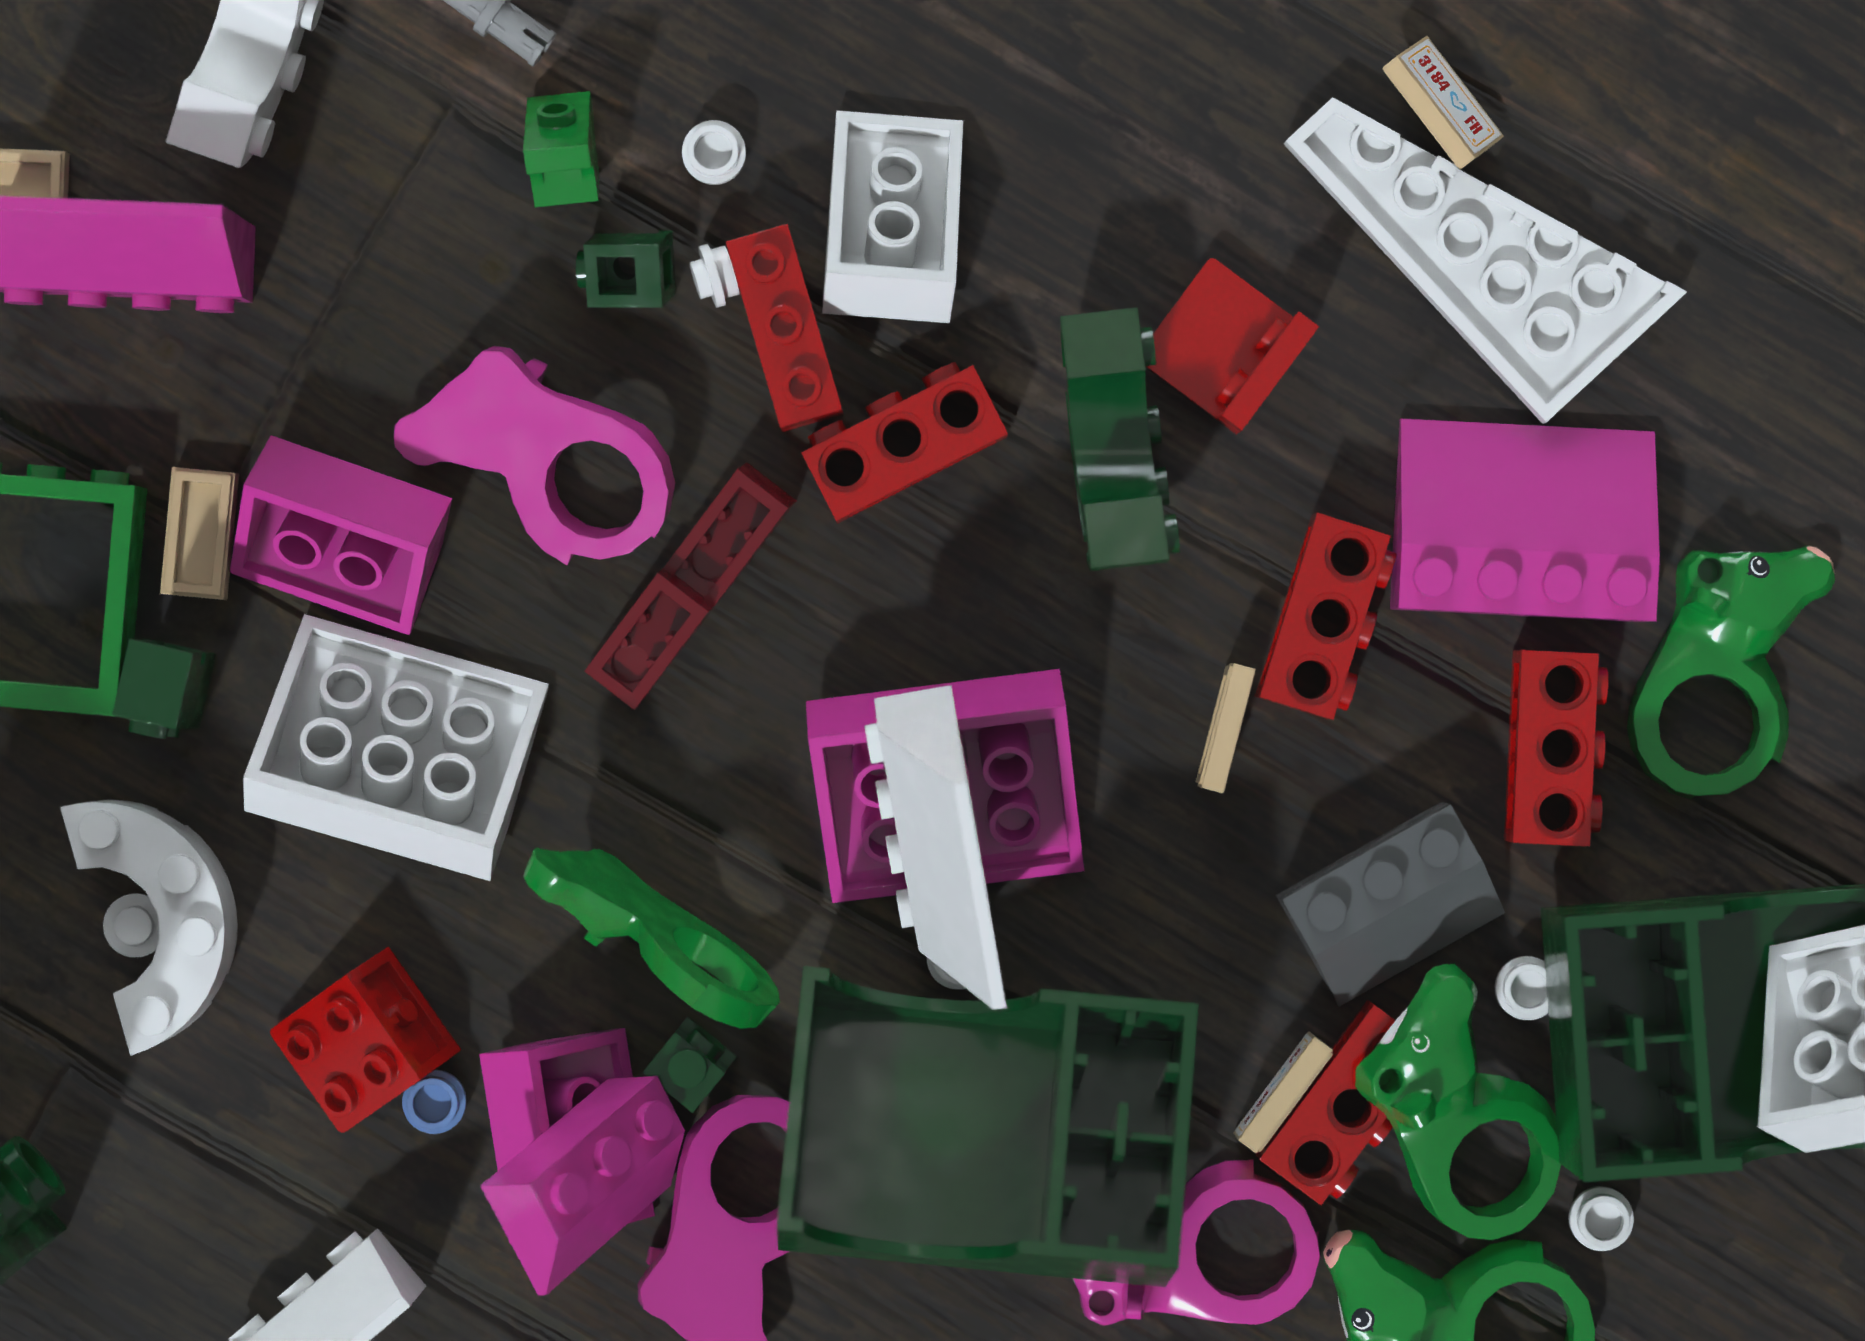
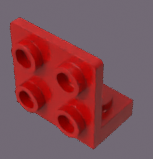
M1211 258L1205 263L1153 333L1156 365L1145 367L1237 435L1244 429L1319 326L1299 311L1294 316L1290 315L1218 260Z
M389 946L344 975L270 1030L271 1037L340 1133H345L461 1051L459 1045Z

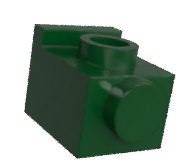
M673 231L594 234L583 244L584 250H579L577 253L576 280L579 288H586L587 308H663L676 294ZM619 257H632L635 260V274H626L621 270Z
M687 1016L647 1065L643 1073L646 1076H658L664 1090L693 1113L723 1077L737 1055Z

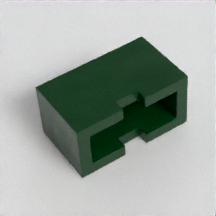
M129 639L112 715L131 719L128 729L130 732L167 739V736L179 738L181 729L199 728L216 653L158 640Z

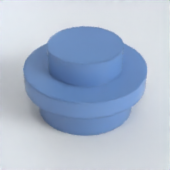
M437 1069L405 1090L402 1097L403 1112L409 1123L419 1131L428 1134L444 1133L455 1127L462 1119L467 1106L466 1092L461 1082L451 1073Z

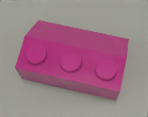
M271 435L243 486L230 573L410 635L443 544L452 498Z
M625 1028L529 1042L479 1054L498 1171L607 1079L633 1077ZM653 1202L629 1223L654 1217Z
M658 1076L607 1079L481 1185L537 1295H547L671 1186L685 1129Z

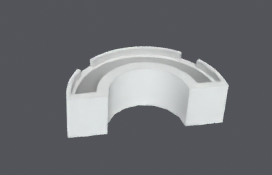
M220 0L217 16L201 58L192 74L184 80L166 143L238 168L244 166L252 155L263 158L272 139L275 121L272 118L284 89L295 92L303 74L306 57L297 52L304 30L313 31L321 15L324 0Z
M100 800L63 806L60 808L77 868L103 867L127 875L147 892L158 915L159 942L152 963L135 983L113 993L131 1056L176 1036L196 1021L211 1005V1001L219 991L226 974H229L235 954L238 923L233 891L220 861L205 841L189 826L181 824L171 816L158 811L157 808L123 800Z

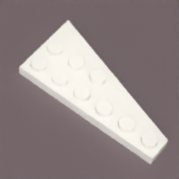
M1333 97L1284 143L1289 151L1543 424L1548 422L1687 293V291L1668 281L1664 282L1636 266V263L1615 252L1613 254L1578 235V231L1492 184L1487 185L1458 169L1455 164L1438 155L1436 157L1400 137L1401 134Z

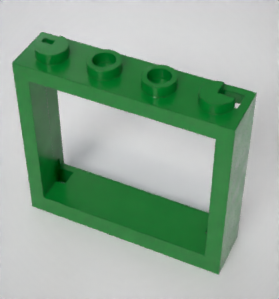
M0 462V494L114 504L99 687L0 679V707L113 716L112 713L129 639H135L147 488L129 485L130 473L91 470L90 482L65 480L66 468L27 464L26 476L2 474L3 462Z

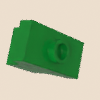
M590 91L527 97L523 154L526 173L530 176L535 207L599 201L600 172Z

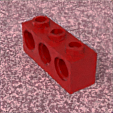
M788 224L726 241L781 430L785 432L843 415L840 399Z
M956 362L950 363L922 378L926 387L925 390L903 400L899 391L893 392L865 407L869 416L868 419L846 429L843 421L839 420L808 436L813 447L801 453L837 523L1007 438L1008 432L974 365L960 371ZM954 393L969 395L977 405L978 414L976 419L970 425L963 428H955L948 425L940 414L942 402L946 397ZM896 422L911 423L918 429L921 435L918 449L909 456H894L887 451L883 444L886 430ZM847 450L856 453L864 464L861 478L850 486H839L833 483L827 475L828 461L839 451Z
M1315 513L1311 515L1255 697L1330 720H1334L1337 708L1344 711L1348 710L1358 680V674L1349 672L1356 647L1363 650L1367 649L1377 619V613L1368 611L1375 586L1382 589L1386 588L1396 559V552L1387 550L1391 535L1324 514ZM1342 539L1356 542L1364 554L1363 565L1353 576L1340 574L1331 562L1332 549ZM1323 600L1336 602L1343 609L1345 615V623L1342 630L1333 637L1322 636L1315 630L1312 624V612L1316 605ZM1305 661L1316 662L1323 668L1326 675L1324 689L1313 698L1301 696L1293 686V673Z
M1513 650L1504 828L1505 841L1525 844L1590 846L1591 833L1600 832L1602 824L1601 795L1593 794L1594 769H1602L1604 765L1605 733L1604 731H1596L1597 705H1605L1607 701L1608 670L1607 667H1598V653ZM1561 665L1572 672L1576 685L1572 696L1568 700L1558 703L1548 695L1545 681L1548 673L1553 668ZM1560 729L1570 737L1573 749L1570 758L1564 764L1553 766L1544 758L1542 745L1549 733ZM1559 793L1569 804V817L1560 828L1549 830L1540 820L1539 809L1545 798Z
M1369 1000L1365 1002L1331 1048L1333 1050L1331 1052L1333 1054L1278 1130L1263 1150L1255 1153L1260 1161L1319 1205H1322L1329 1195L1338 1199L1347 1190L1359 1171V1168L1353 1162L1364 1147L1369 1143L1376 1148L1392 1129V1124L1384 1112L1367 1099L1364 1113L1354 1121H1340L1335 1118L1333 1113L1334 1101L1341 1092L1349 1089L1357 1090L1355 1087L1356 1067L1372 1052L1374 1046L1396 1021ZM1308 1141H1319L1328 1148L1326 1164L1320 1170L1313 1173L1298 1170L1295 1166V1154L1298 1148Z

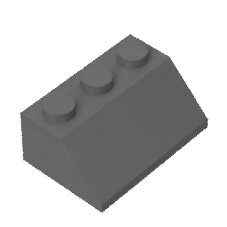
M1444 802L1436 804L1276 895L1339 1007L1505 913L1483 860L1451 804Z

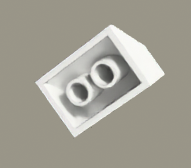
M378 1228L364 1240L354 1231L326 1255L327 1259L333 1264L328 1271L316 1281L306 1272L277 1297L284 1305L281 1311L268 1322H265L259 1314L255 1315L229 1338V1341H370L408 1309L426 1288V1285Z

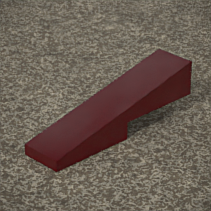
M746 462L739 467L664 568L655 575L584 672L635 710L797 500Z

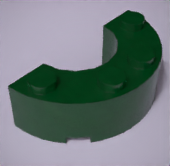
M1138 307L1060 316L1063 368L1066 367L1067 392H1065L1071 452L1083 542L1087 541L1088 544L1086 558L1089 570L1097 571L1169 562V554L1180 553L1176 515H1164L1163 506L1170 504L1166 468H1154L1151 444L1162 443L1158 406H1147L1145 366L1156 365L1152 327L1140 328Z

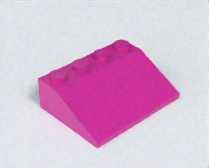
M0 196V292H4V303L18 305H43V294L68 295V305L75 307L106 308L107 297L132 298L131 308L170 310L171 299L196 300L195 310L200 312L234 313L235 302L253 303L256 227L223 205Z
M1400 419L1393 552H1396V559L1391 576L1390 609L1629 622L1657 621L1660 548L1655 432Z
M1060 669L806 701L808 742L832 903L896 895V890L907 889L905 873L892 874L888 856L886 836L897 834L895 819H882L875 781L887 779L884 762L871 764L865 725L877 723L874 698L951 685L986 884L1084 871L1067 711Z

